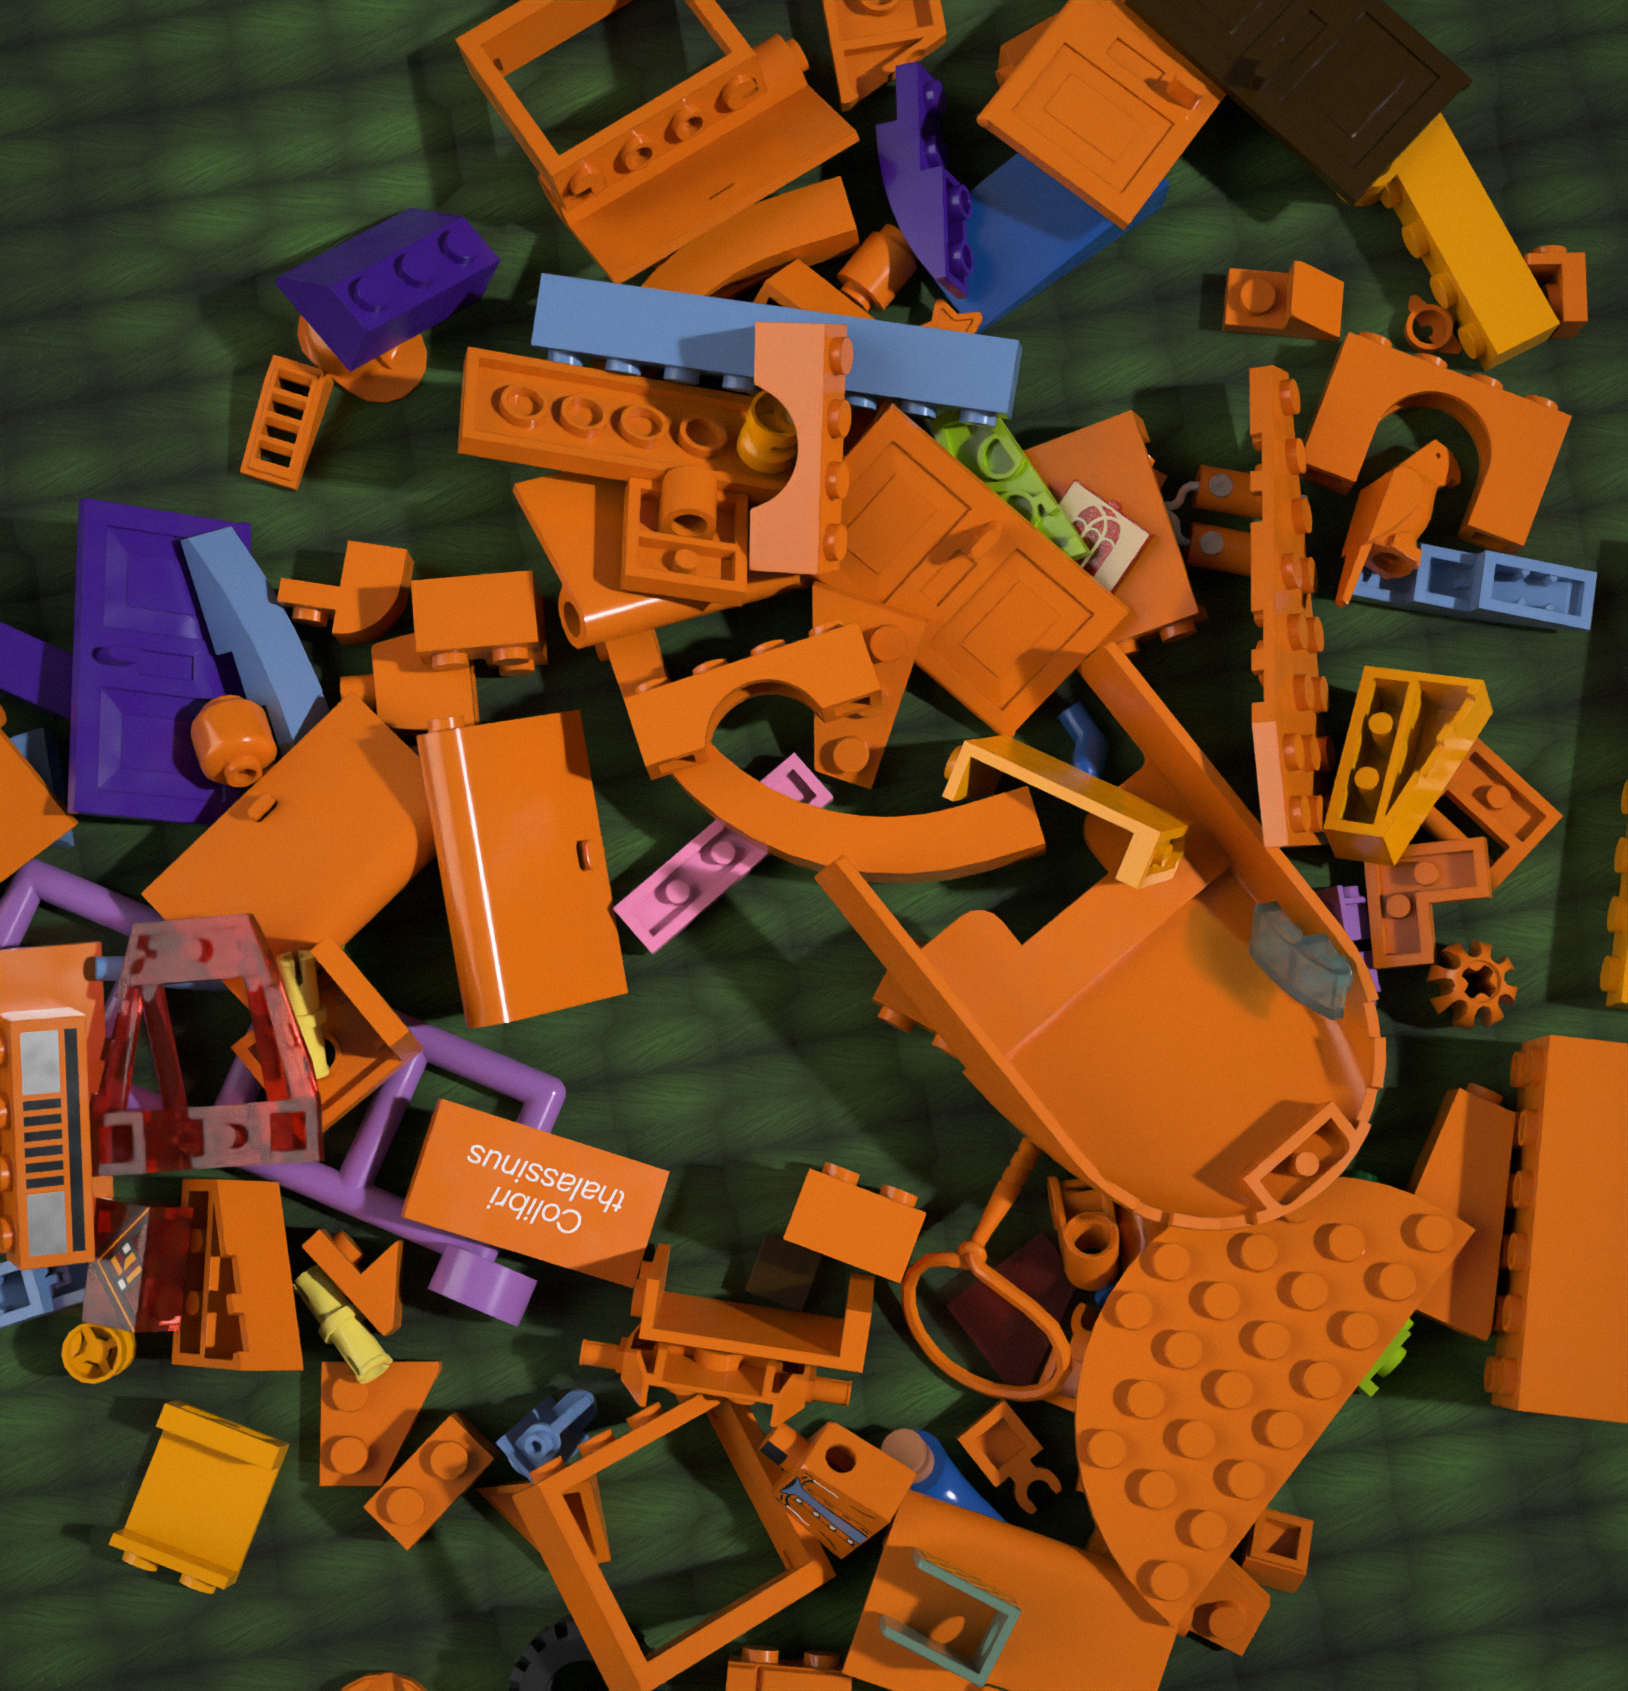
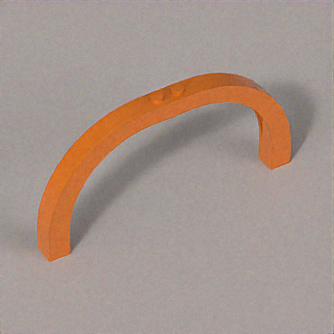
M841 176L785 192L751 205L678 249L648 277L641 287L733 300L744 292L764 283L768 278L797 258L807 266H812L856 252L860 247L858 232ZM593 360L590 368L605 370L606 361ZM642 367L640 377L656 379L662 370ZM655 629L594 645L600 662L610 660L623 698L635 695L634 689L637 686L653 679L668 678L671 683ZM712 743L710 746L709 762L670 774L696 804L725 828L767 853L794 865L817 872L823 870L843 854L866 882L914 884L961 878L1046 854L1045 839L1028 786L958 807L927 814L880 817L829 811L799 802L767 787L743 772L720 753Z

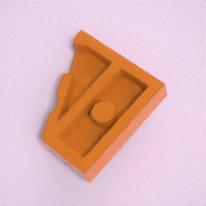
M346 1361L322 1362L319 1486H382L385 1484L398 1458L397 1455L419 1416V1411L442 1371V1361H393L382 1375L366 1384L358 1382L355 1373Z

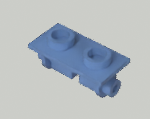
M583 1389L570 1391L558 1403L549 1395L505 1433L496 1444L507 1455L511 1466L533 1483L529 1472L560 1455L566 1464L579 1451L577 1445L590 1439L583 1430L597 1415V1400L591 1392Z

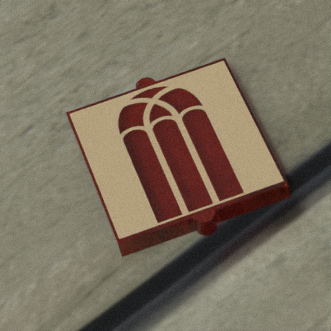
M1074 479L1058 504L1092 553L1091 556L1075 560V562L1114 595L1155 535L1122 512V504L1115 500L1108 502L1081 481Z

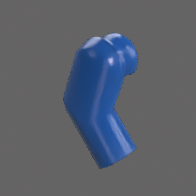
M1080 701L1057 717L1075 743L1072 762L1069 765L1102 780L1105 774L1110 745L1107 737L1083 701Z

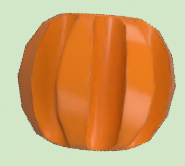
M1473 939L1468 955L1461 943L1455 942L1440 952L1447 968L1433 964L1430 965L1426 983L1438 985L1441 992L1439 997L1431 998L1429 1001L1438 1015L1449 1006L1452 1008L1454 1016L1451 1024L1453 1026L1471 1030L1474 1026L1475 1015H1477L1483 1026L1488 1028L1504 1018L1498 1001L1508 1005L1514 1004L1518 986L1508 985L1504 980V975L1507 972L1514 971L1515 968L1507 955L1502 956L1496 963L1493 962L1490 957L1492 944ZM1475 973L1479 977L1475 987L1481 993L1468 997L1464 992L1468 982L1463 977Z

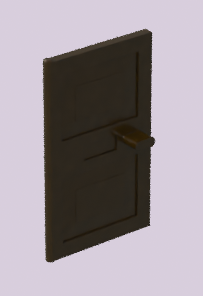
M1126 0L1124 3L1351 206L1365 194L1459 92L1469 88L1472 83V79L1383 0Z

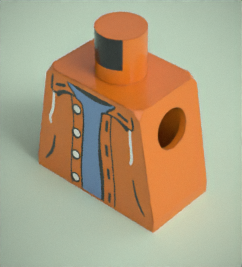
M828 1421L808 1440L783 1422L778 1427H772L758 1451L784 1469L771 1490L772 1499L841 1560L890 1523L918 1475L904 1464L836 1422Z

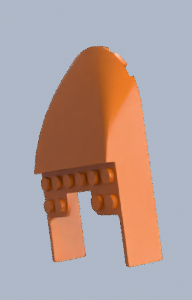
M1109 640L1082 661L1076 669L1144 755V765L1118 787L1196 823L1172 879L1140 889L1133 888L1115 879L1134 833L1089 812L1083 824L1084 840L1090 851L1108 873L1021 945L1005 923L994 913L985 910H973L958 917L920 949L845 855L842 854L816 874L814 878L964 1065L965 1069L962 1073L1007 1120L1054 1161L1082 1182L1120 1206L1146 1219L1168 1226L1189 1230L1222 1231L1267 1223L1293 1212L1327 1189L1346 1169L1369 1133L1371 1124L1368 1122L1373 1112L1377 1092L1379 1089H1383L1386 1068V1037H1381L1378 1013L1374 1002L1379 997L1368 967L1344 928L1281 849L1264 848L1261 824L1113 640Z

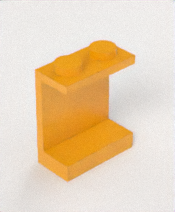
M175 1400L164 1404L156 1427L164 1430L125 1528L113 1533L109 1545L124 1550L122 1560L128 1564L156 1572L159 1565L182 1573L179 1582L200 1592L214 1594L216 1587L224 1590L236 1583L290 1443L182 1401Z

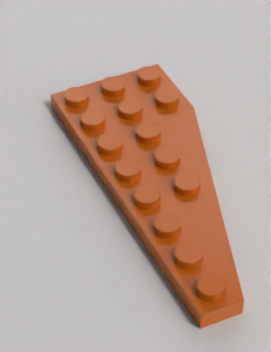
M1274 365L1249 369L1250 435L1255 450L1262 452V463L1256 465L1255 471H1250V493L1253 497H1257L1258 504L1262 510V521L1250 523L1251 612L1254 615L1256 626L1263 628V640H1259L1256 649L1251 650V671L1254 675H1258L1259 681L1264 688V702L1252 703V731L1264 848L1330 845L1323 826L1331 799L1329 772L1335 770L1336 753L1331 736H1325L1323 712L1329 711L1330 693L1326 678L1319 676L1317 653L1323 651L1324 633L1320 618L1318 616L1313 617L1311 593L1317 592L1318 573L1314 559L1307 557L1305 534L1310 533L1312 530V513L1308 499L1306 497L1301 498L1299 474H1304L1306 471V454L1302 440L1295 438L1293 415H1297L1300 412V394L1295 379H1289V372Z

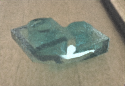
M1277 901L1254 905L1249 954L1258 966L1283 991L1309 1009L1330 1020L1343 1018L1346 993L1351 990L1353 985L1352 970L1347 958L1344 955L1338 954L1324 933L1303 937L1300 927L1296 923H1291Z

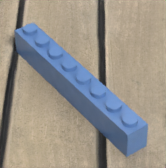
M541 273L531 345L544 353H548V361L583 366L584 358L606 361L605 371L639 377L642 367L664 370V380L690 385H699L700 375L723 378L722 388L744 393H758V386L754 385L755 322L847 324V337L851 339L853 345V364L849 374L845 377V400L849 402L851 408L876 410L877 401L901 404L900 410L907 416L925 419H935L937 409L960 412V423L995 428L997 418L1011 420L1022 354V346L1019 340Z

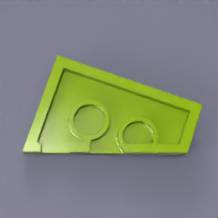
M953 411L937 415L935 419H930L934 438L941 446L1075 561L1092 555L1001 418L996 419L995 428L960 423V412Z

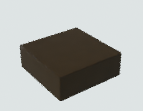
M766 1233L745 1291L802 1312L823 1254Z

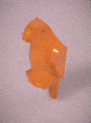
M1436 439L1418 449L1373 483L1360 490L1341 554V558L1345 556L1346 558L1335 599L1337 606L1342 608L1349 604L1364 566L1386 580L1407 576L1413 570L1420 567L1422 550L1417 548V539L1424 532L1431 519L1436 491L1446 485L1449 489H1452L1459 485L1461 480L1460 467L1457 459L1454 458V453Z

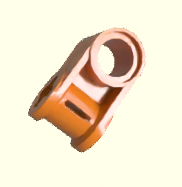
M1057 1176L1047 1177L1051 1219L1054 1230H1057L1064 1271L1068 1280L1074 1286L1087 1291H1097L1108 1287L1116 1279L1119 1270V1230L1116 1221L1115 1202L1080 1179L1060 1181ZM1091 1248L1098 1249L1102 1252L1097 1254H1086L1081 1251Z

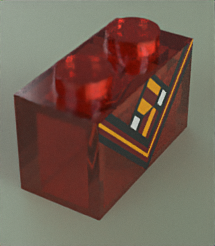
M144 1198L96 1199L94 1215L95 1262H89L81 1321L134 1333L179 1331L191 1239L193 1207Z

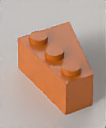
M183 1179L172 1364L237 1371H304L279 1182Z

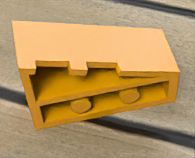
M1364 666L1323 826L1335 858L1388 866L1396 865L1493 713L1484 680Z

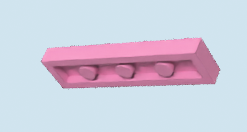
M795 752L760 781L779 793L819 808H825L834 798ZM715 820L618 903L613 910L649 952L654 955L767 858L770 853L757 848Z

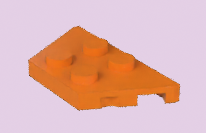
M821 0L841 112L852 110L896 78L897 65L915 61L919 62L946 43L947 32L941 0Z

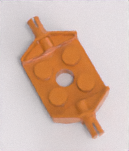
M641 1322L629 1337L621 1338L620 1345L583 1339L579 1365L616 1370V1373L621 1374V1381L641 1407H646L650 1385L664 1387L669 1392L678 1395L702 1393L722 1396L741 1405H752L758 1402L773 1404L770 1427H778L804 1409L805 1403H811L812 1401L844 1405L845 1407L849 1406L852 1380L847 1381L816 1376L817 1367L807 1364L639 1339Z

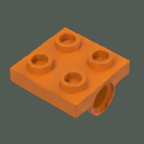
M697 465L675 467L666 473L663 481L629 476L624 495L621 589L741 607L747 593L748 495L717 490V478L714 473Z

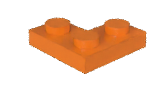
M1485 837L1410 844L1395 866L1364 862L1374 969L1383 970L1431 964L1437 965L1432 905L1493 899L1488 845Z

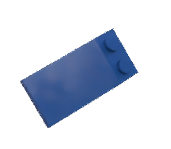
M1017 153L969 192L972 202V216L969 220H966V240L973 253L974 270L971 275H968V298L956 299L934 279L919 260L918 262L957 314L980 312L982 314L983 321L975 333L980 334L1163 207L1170 184L1164 177L1124 231L1020 153Z

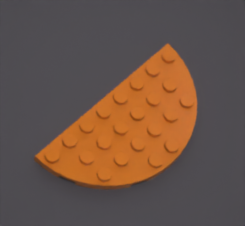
M1337 1177L1327 1189L1307 1204L1267 1223L1222 1231L1189 1230L1169 1226L1150 1242L1126 1269L1101 1309L1092 1328L1083 1356L1076 1388L1074 1415L1076 1457L1082 1488L1093 1521L1098 1527L1109 1552L1117 1562L1126 1580L1147 1605L1172 1628H1175L1476 1229L1451 1212L1420 1196L1381 1183L1358 1178Z

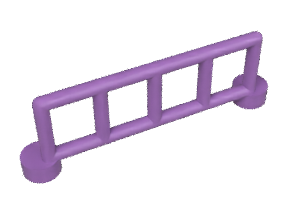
M34 858L12 874L0 899V949L19 948L41 900L135 939L129 955L188 945L153 907ZM116 980L104 1006L110 1114L265 1180L279 1182V1185L442 1254L428 1286L429 1290L516 1327L519 1326L538 1281L495 1263L500 1247L400 1217L405 1198L373 1184L427 1062L523 1102L524 1104L516 1123L551 1133L566 1098V1089L560 1079L392 1008L425 1049L375 1090L339 1171L243 1130L262 1089V1085L237 1055L210 1115L114 1076L113 1074L155 986ZM256 1015L247 1033L262 1022Z

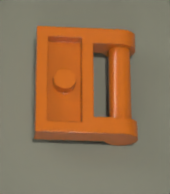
M1478 737L1439 796L1440 798L1445 794L1504 849L1496 860L1493 861L1489 857L1492 891L1503 882L1563 817L1559 811ZM1434 806L1421 824V827L1437 842L1468 838Z

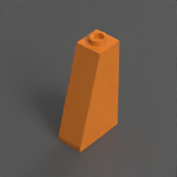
M1469 1083L1466 1090L1456 1088L1446 1092L1405 1191L1420 1196L1451 1212L1476 1229L1414 1313L1471 1339L1487 1341L1493 1324L1516 1113L1500 1106L1503 1099L1501 1095L1482 1086Z

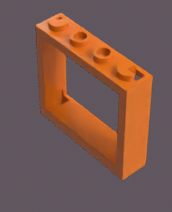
M520 0L455 40L472 78L564 209L568 212L591 197L598 196L603 190L631 173L647 167L656 158L686 140L697 137L706 128L733 112L745 108L748 103L768 92L756 53L715 0L684 1L726 56L561 155L557 154L504 77L633 0Z
M675 1394L679 1403L666 1411L663 1410L658 1401L626 1418L631 1430L615 1438L611 1428L577 1445L582 1457L574 1462L565 1465L560 1455L529 1472L534 1484L511 1496L609 1691H652L837 1576L819 1540L772 1499L771 1490L783 1471L780 1466L758 1451L765 1436L749 1405L737 1404L726 1397L709 1394ZM706 1412L787 1570L644 1656L562 1492Z

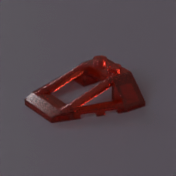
M244 913L133 924L115 995L116 998H120L112 1036L105 1037L100 1057L101 1061H105L98 1093L91 1094L89 1103L92 1177L324 1161L321 1096L313 1061L269 943L254 914ZM242 978L246 988L267 1101L188 1108L164 985ZM143 1008L163 1110L127 1112Z

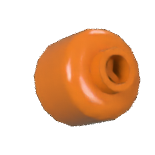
M236 695L214 698L204 705L192 722L190 736L200 768L205 777L215 783L233 787L252 785L262 777V770L273 765L276 760L277 746L264 709L251 700L243 699Z

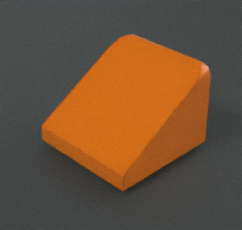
M1265 1508L1245 1535L1238 1565L1259 1585L1288 1593L1296 1592L1306 1576L1314 1521Z

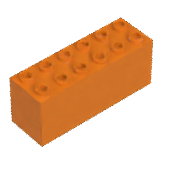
M1546 1035L1522 1042L1521 1052H1514L1510 1065V1085L1513 1088H1518L1512 1143L1511 1173L1509 1172L1505 1209H1507L1506 1233H1502L1499 1270H1502L1501 1291L1495 1297L1492 1331H1497L1495 1356L1489 1355L1486 1359L1484 1389L1485 1392L1492 1393L1491 1405L1523 1412L1628 1424V1043Z

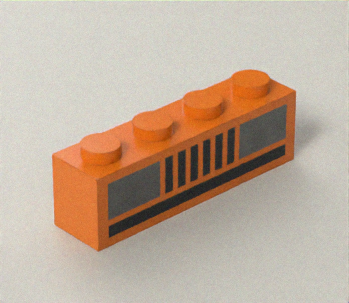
M71 1007L0 1013V1192H3L4 1216H0V1254L5 1253L6 1259L20 1271L95 1262L86 1015Z

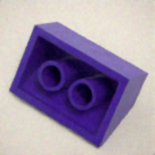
M409 208L278 276L275 284L349 372L480 301L500 259L463 216Z

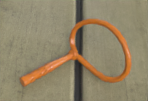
M1023 1137L1018 1151H1015L1010 1165H1007L1002 1179L998 1181L970 1240L962 1242L957 1249V1253L949 1251L926 1253L907 1269L901 1284V1305L905 1321L913 1339L927 1358L948 1377L988 1397L1029 1402L1044 1400L1060 1392L1071 1374L1073 1366L1071 1347L1059 1323L1035 1300L985 1263L987 1259L985 1245L1022 1190V1185H1025L1030 1171H1033L1038 1157H1041L1043 1153L1031 1140ZM948 1266L962 1270H971L975 1277L1022 1311L1046 1333L1056 1353L1057 1370L1054 1376L1041 1384L1014 1386L995 1383L976 1376L950 1360L936 1346L920 1320L916 1306V1286L920 1275L930 1267Z

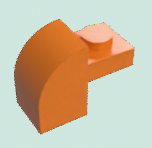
M348 540L340 587L281 578L277 602L282 605L286 613L292 614L291 620L302 625L327 627L328 619L334 620L332 634L341 645H359L371 642L387 633L403 614L409 597L414 560L407 549Z

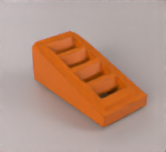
M272 356L240 469L242 475L289 490L298 491L334 386V382L327 371L281 356ZM286 382L310 388L308 397L284 390ZM279 404L304 411L302 420L276 413ZM271 427L297 435L295 444L268 436ZM263 449L290 457L289 468L261 460Z

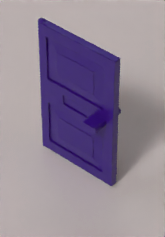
M90 498L79 500L67 813L210 827L243 796L244 787L218 784L205 777L200 768L190 736L192 722L206 703L220 696L236 695L246 699V695L232 651L220 655L215 653L180 540L231 526L250 553L251 524L247 522L235 523Z

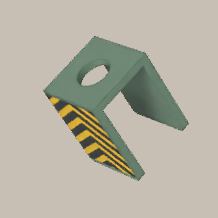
M916 1547L912 1558L917 1568L997 1609L973 1659L884 1613L878 1621L881 1633L891 1641L983 1688L1022 1611L1012 1596Z

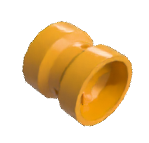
M763 390L754 396L746 416L747 421L744 423L737 440V451L742 461L750 468L761 473L775 474L785 471L792 465L798 451V439L795 425L787 409L775 396Z
M101 1316L82 1323L70 1331L63 1342L61 1356L64 1367L73 1378L82 1383L96 1384L106 1381L120 1374L131 1365L136 1356L137 1349L135 1333L125 1331L120 1319L114 1316Z

